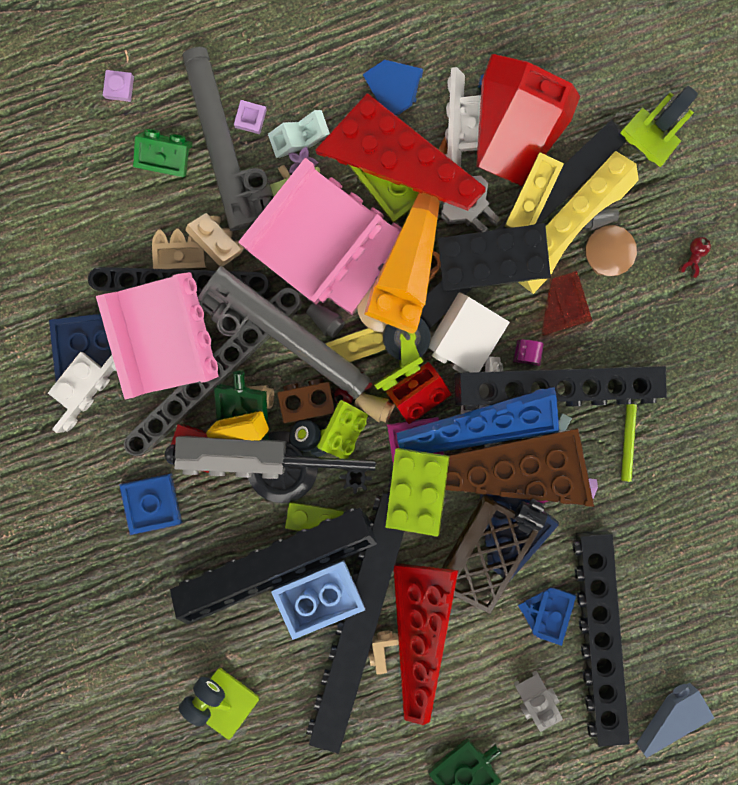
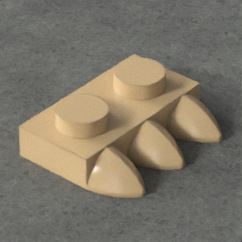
M205 213L187 224L185 231L219 266H224L239 256L244 248L240 245V240L233 241L231 239L233 231L219 226L221 222L220 216H209Z
M161 229L155 233L152 240L153 269H207L205 264L206 251L190 235L186 242L183 233L176 229L171 235L170 243H168V239Z

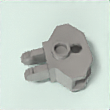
M481 175L472 176L486 187V192L468 211L443 202L441 218L448 225L465 223L467 226L471 225L477 232L488 231L487 227L477 219L481 214L494 226H498L501 220L488 207L490 204L486 200L488 182Z
M537 671L532 672L533 677L522 683L516 681L514 685L524 702L520 707L527 720L532 718L541 732L562 721L563 718L556 707V704L560 702L552 688L547 690Z

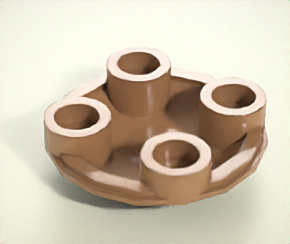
M616 225L603 226L595 230L586 241V258L593 271L598 275L618 276L628 271L634 264L637 255L636 242L633 236L622 227Z

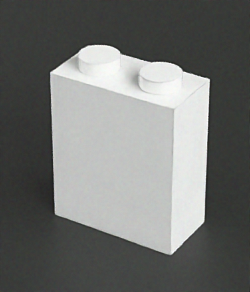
M459 292L432 336L428 348L434 351L432 356L445 364L447 360L453 362L454 366L452 368L460 373L480 372L510 322Z

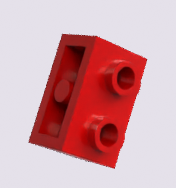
M429 362L420 367V370L404 378L386 391L408 424H411L451 396L443 379Z

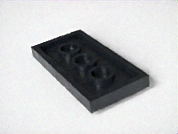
M545 223L438 238L444 292L551 278Z

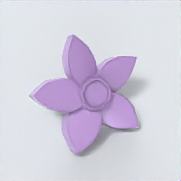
M307 147L303 148L299 155L289 153L290 159L294 162L290 167L289 173L293 174L304 158H307L314 166L318 164L315 159L309 157Z

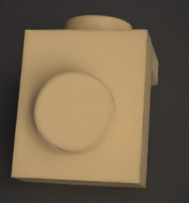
M381 631L377 633V636L373 637V650H369L370 666L376 667V674L387 673L384 647L399 645L398 633L392 634V631Z

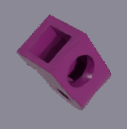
M518 339L516 341L513 362L540 366L543 342Z

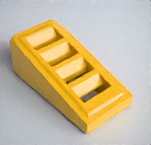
M259 411L218 420L210 427L206 434L208 438L261 440L268 432L269 427L263 412Z

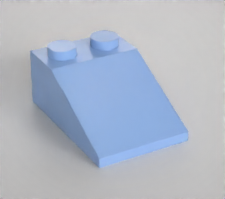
M344 560L329 564L273 588L271 591L292 640L365 610Z

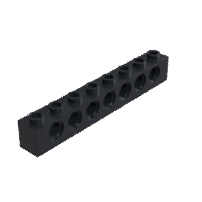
M666 366L454 373L455 405H463L464 410L480 409V405L489 404L490 406L531 394V386L534 382L539 385L540 389L554 387L557 402H566V406H582V401H591V405H607V400H616L617 405L632 404V399H640L641 404L657 403V398H667ZM635 379L638 381L639 388L636 392L633 389V382ZM610 380H612L614 383V390L612 391V393H610L608 390V383ZM560 381L565 386L562 395L557 391V385ZM585 381H587L590 386L587 394H585L582 389L583 383ZM508 383L514 386V394L511 397H508L505 393V387ZM482 384H486L489 388V393L485 398H482L479 394V388Z
M607 530L576 533V540L572 542L573 553L578 558V566H575L574 570L576 581L580 582V592H577V604L579 608H582V618H579V629L581 634H584L581 654L583 660H586V669H583V680L585 686H588L589 694L585 695V705L587 711L590 712L591 721H587L588 735L590 738H593L598 747L629 745L613 534ZM597 553L599 556L598 562L594 565H589V557ZM594 580H600L601 585L599 589L591 591V583ZM597 606H602V613L596 617L592 616L593 609ZM605 632V637L602 641H594L598 633ZM606 658V665L602 668H597V662L600 659ZM609 685L605 693H599L601 686ZM605 711H611L607 719H601V715Z

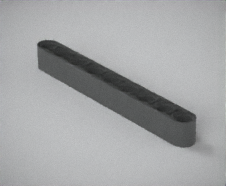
M291 288L282 289L269 301L290 318L301 308L302 304L299 294ZM287 295H294L296 297L294 306L290 308L284 307L283 298ZM249 320L237 334L233 335L213 354L220 369L219 377L207 382H195L201 387V393L197 397H193L190 394V387L194 383L179 386L125 438L124 448L127 453L138 456L150 452L203 402L217 385L223 383L271 336ZM256 330L258 333L256 342L252 344L247 343L245 338L247 332ZM235 347L239 351V357L231 362L227 358V352ZM175 401L180 402L182 405V411L178 415H175L171 410V406ZM155 419H159L163 423V429L159 433L153 429ZM136 437H140L144 441L142 450H138L134 446Z

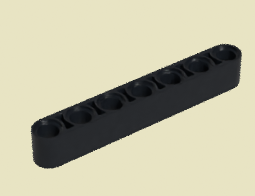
M97 267L89 273L88 283L94 290L107 294L148 284L154 276H159L160 280L173 277L172 275L191 272L192 278L197 285L196 293L198 297L202 292V280L208 277L211 278L216 271ZM229 271L251 289L255 280H264L263 290L257 293L263 298L270 293L271 283L262 273ZM106 274L108 282L105 286L100 287L99 278ZM133 275V285L126 288L124 285L126 277Z

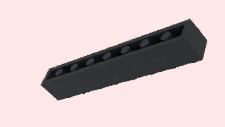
M361 508L349 509L337 518L323 520L316 527L300 530L295 536L273 542L272 546L251 551L244 558L230 560L223 567L216 570H207L200 577L180 582L179 586L170 589L176 619L187 625L376 545L377 541L368 516Z

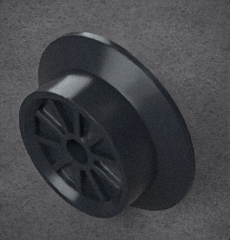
M277 431L268 434V440L287 441L286 455L317 457L312 455L311 451L303 452L291 445L289 439L290 432ZM288 466L285 468V473L278 474V479L262 478V473H252V477H248L252 488L266 500L276 503H288L300 499L312 488L317 478L318 468Z

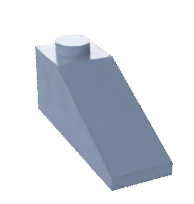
M691 683L679 685L673 690V693L666 697L636 744L645 757L648 758L713 720L714 716L700 692Z

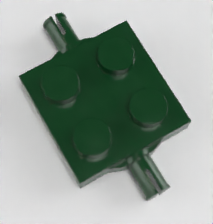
M244 371L233 372L234 386L219 384L214 388L216 421L260 411L263 412L268 425L267 391L246 387ZM268 432L262 440H268Z
M466 738L428 769V774L437 785H498L502 781L492 768L491 762L502 754V751L494 744L488 751L483 753Z

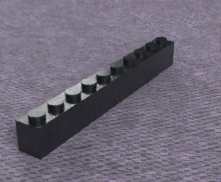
M385 490L382 491L381 496L376 495L372 510L376 511L374 521L369 520L377 544L359 552L357 560L362 561L359 570L354 569L352 580L365 610L347 617L345 620H340L336 630V635L340 636L338 644H332L328 659L332 660L330 670H324L321 685H325L322 695L317 694L313 708L317 710L315 720L310 718L306 732L307 735H310V746L339 754L405 532L403 530L386 528L390 492Z

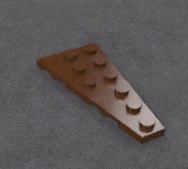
M578 428L447 455L450 458L445 490L500 495L502 497L528 500L532 498L537 501H552L594 507Z

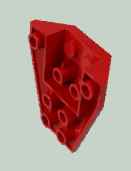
M491 54L481 85L476 167L522 186L538 154L546 155L571 122L580 99V95L574 85L527 61Z

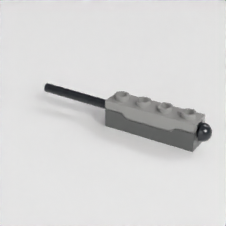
M178 436L176 437V444L168 446L164 454L166 461L175 465L174 469L182 470L184 475H198L199 470L209 471L210 476H225V472H236L235 477H252V473H262V478L278 479V474L285 473V468L288 466L375 471L376 460L286 455L287 441L236 440Z

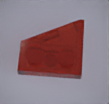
M575 271L552 278L549 285L542 335L544 336L592 321L578 272Z

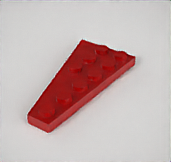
M368 93L315 150L317 155L333 158L338 163L346 166L349 164L362 169V172L397 185L413 188V191L421 194L424 192L437 197L440 201L467 211L486 192L485 186Z
M397 564L394 566L404 720L425 725L431 720L458 570L409 564Z

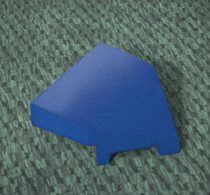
M383 60L365 72L363 76L377 101L395 116H398L411 107L413 102L416 103L419 80L422 78L424 69Z
M550 587L522 602L518 607L524 614L534 636L536 635L540 639L562 646L576 594Z

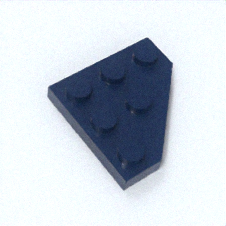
M101 314L49 320L56 382L80 352L85 353L101 367L112 355Z
M487 494L493 497L495 502L513 511H516L522 501L530 502L528 499ZM497 510L491 518L493 527L509 523L507 516ZM548 513L544 526L536 535L512 578L558 527L559 522ZM518 526L513 527L517 539L528 536L526 532L518 529ZM510 528L495 532L499 544L514 540ZM492 533L485 535L487 547L496 545ZM516 545L501 549L504 561L515 558L518 553ZM498 550L487 553L488 565L501 562ZM503 567L493 569L501 577H504Z

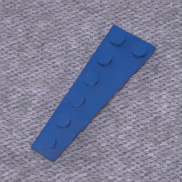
M555 388L539 389L531 394L398 432L397 441L399 448L436 453L559 432Z

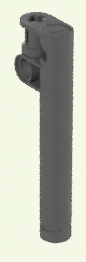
M204 47L188 49L182 54L229 229L230 231H239L250 228L263 212L262 204L264 203L266 208L273 197L270 182L265 172L261 169L252 168L240 171L208 51ZM262 178L263 184L261 187H251L253 179Z
M220 266L198 296V301L203 311L211 316L212 321L217 323V328L222 334L233 336L239 332L247 320H250L342 390H346L354 399H357L371 380L369 376L361 373L357 367L224 267ZM228 317L233 318L236 321V324L232 323L228 319Z

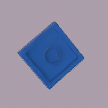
M172 473L119 485L130 535L182 524Z

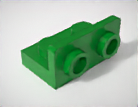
M145 129L144 132L135 136L133 167L185 177L187 173L188 151L192 148L193 142L185 140V136L171 134L168 137L160 135V131Z

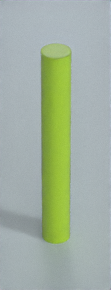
M626 404L621 481L632 482L637 404Z

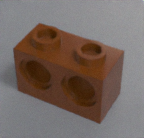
M323 378L308 381L309 386L299 388L298 383L283 386V391L277 392L283 423L334 413L335 405L330 382L324 383ZM317 390H322L326 394V401L322 405H317L312 400V395ZM292 395L298 396L301 400V405L297 410H291L287 405V400Z

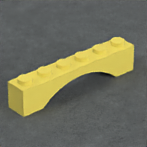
M615 151L546 225L551 274L564 251L582 228L604 208L622 199L639 180L636 163ZM547 279L518 283L534 294Z

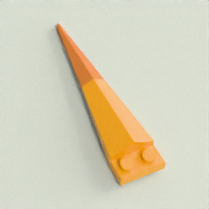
M444 137L438 150L446 155L448 144ZM424 192L422 194L418 193L371 289L364 313L366 316L411 334L417 331L422 309L426 302L440 200L437 197Z

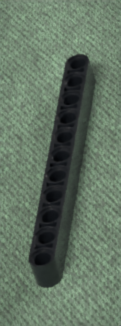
M613 120L609 121L563 165L536 224L542 223L604 164L615 151L627 142L626 138L620 133L622 129ZM507 219L496 230L506 229L504 226ZM441 281L426 295L425 306L422 309L420 318L425 321L430 329L447 313L459 292L466 295L472 288L444 292L443 282Z

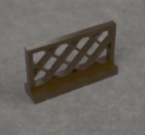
M483 494L442 568L458 570L457 579L468 578L471 588L464 590L455 588V597L491 614L539 531L531 530L528 536L517 539L513 527L519 526L517 525L518 521L511 522V518L514 519L515 511L495 502L493 497ZM497 510L507 516L509 523L493 527L491 518ZM510 528L514 540L499 544L495 532ZM492 533L496 545L481 549L479 544L481 536ZM516 545L518 551L516 557L504 561L501 549ZM498 550L501 562L486 565L483 554ZM480 555L483 567L468 570L467 560ZM503 567L505 572L503 579L491 582L488 571ZM485 572L488 583L474 587L471 576ZM491 589L492 598L486 604L477 598L476 592Z

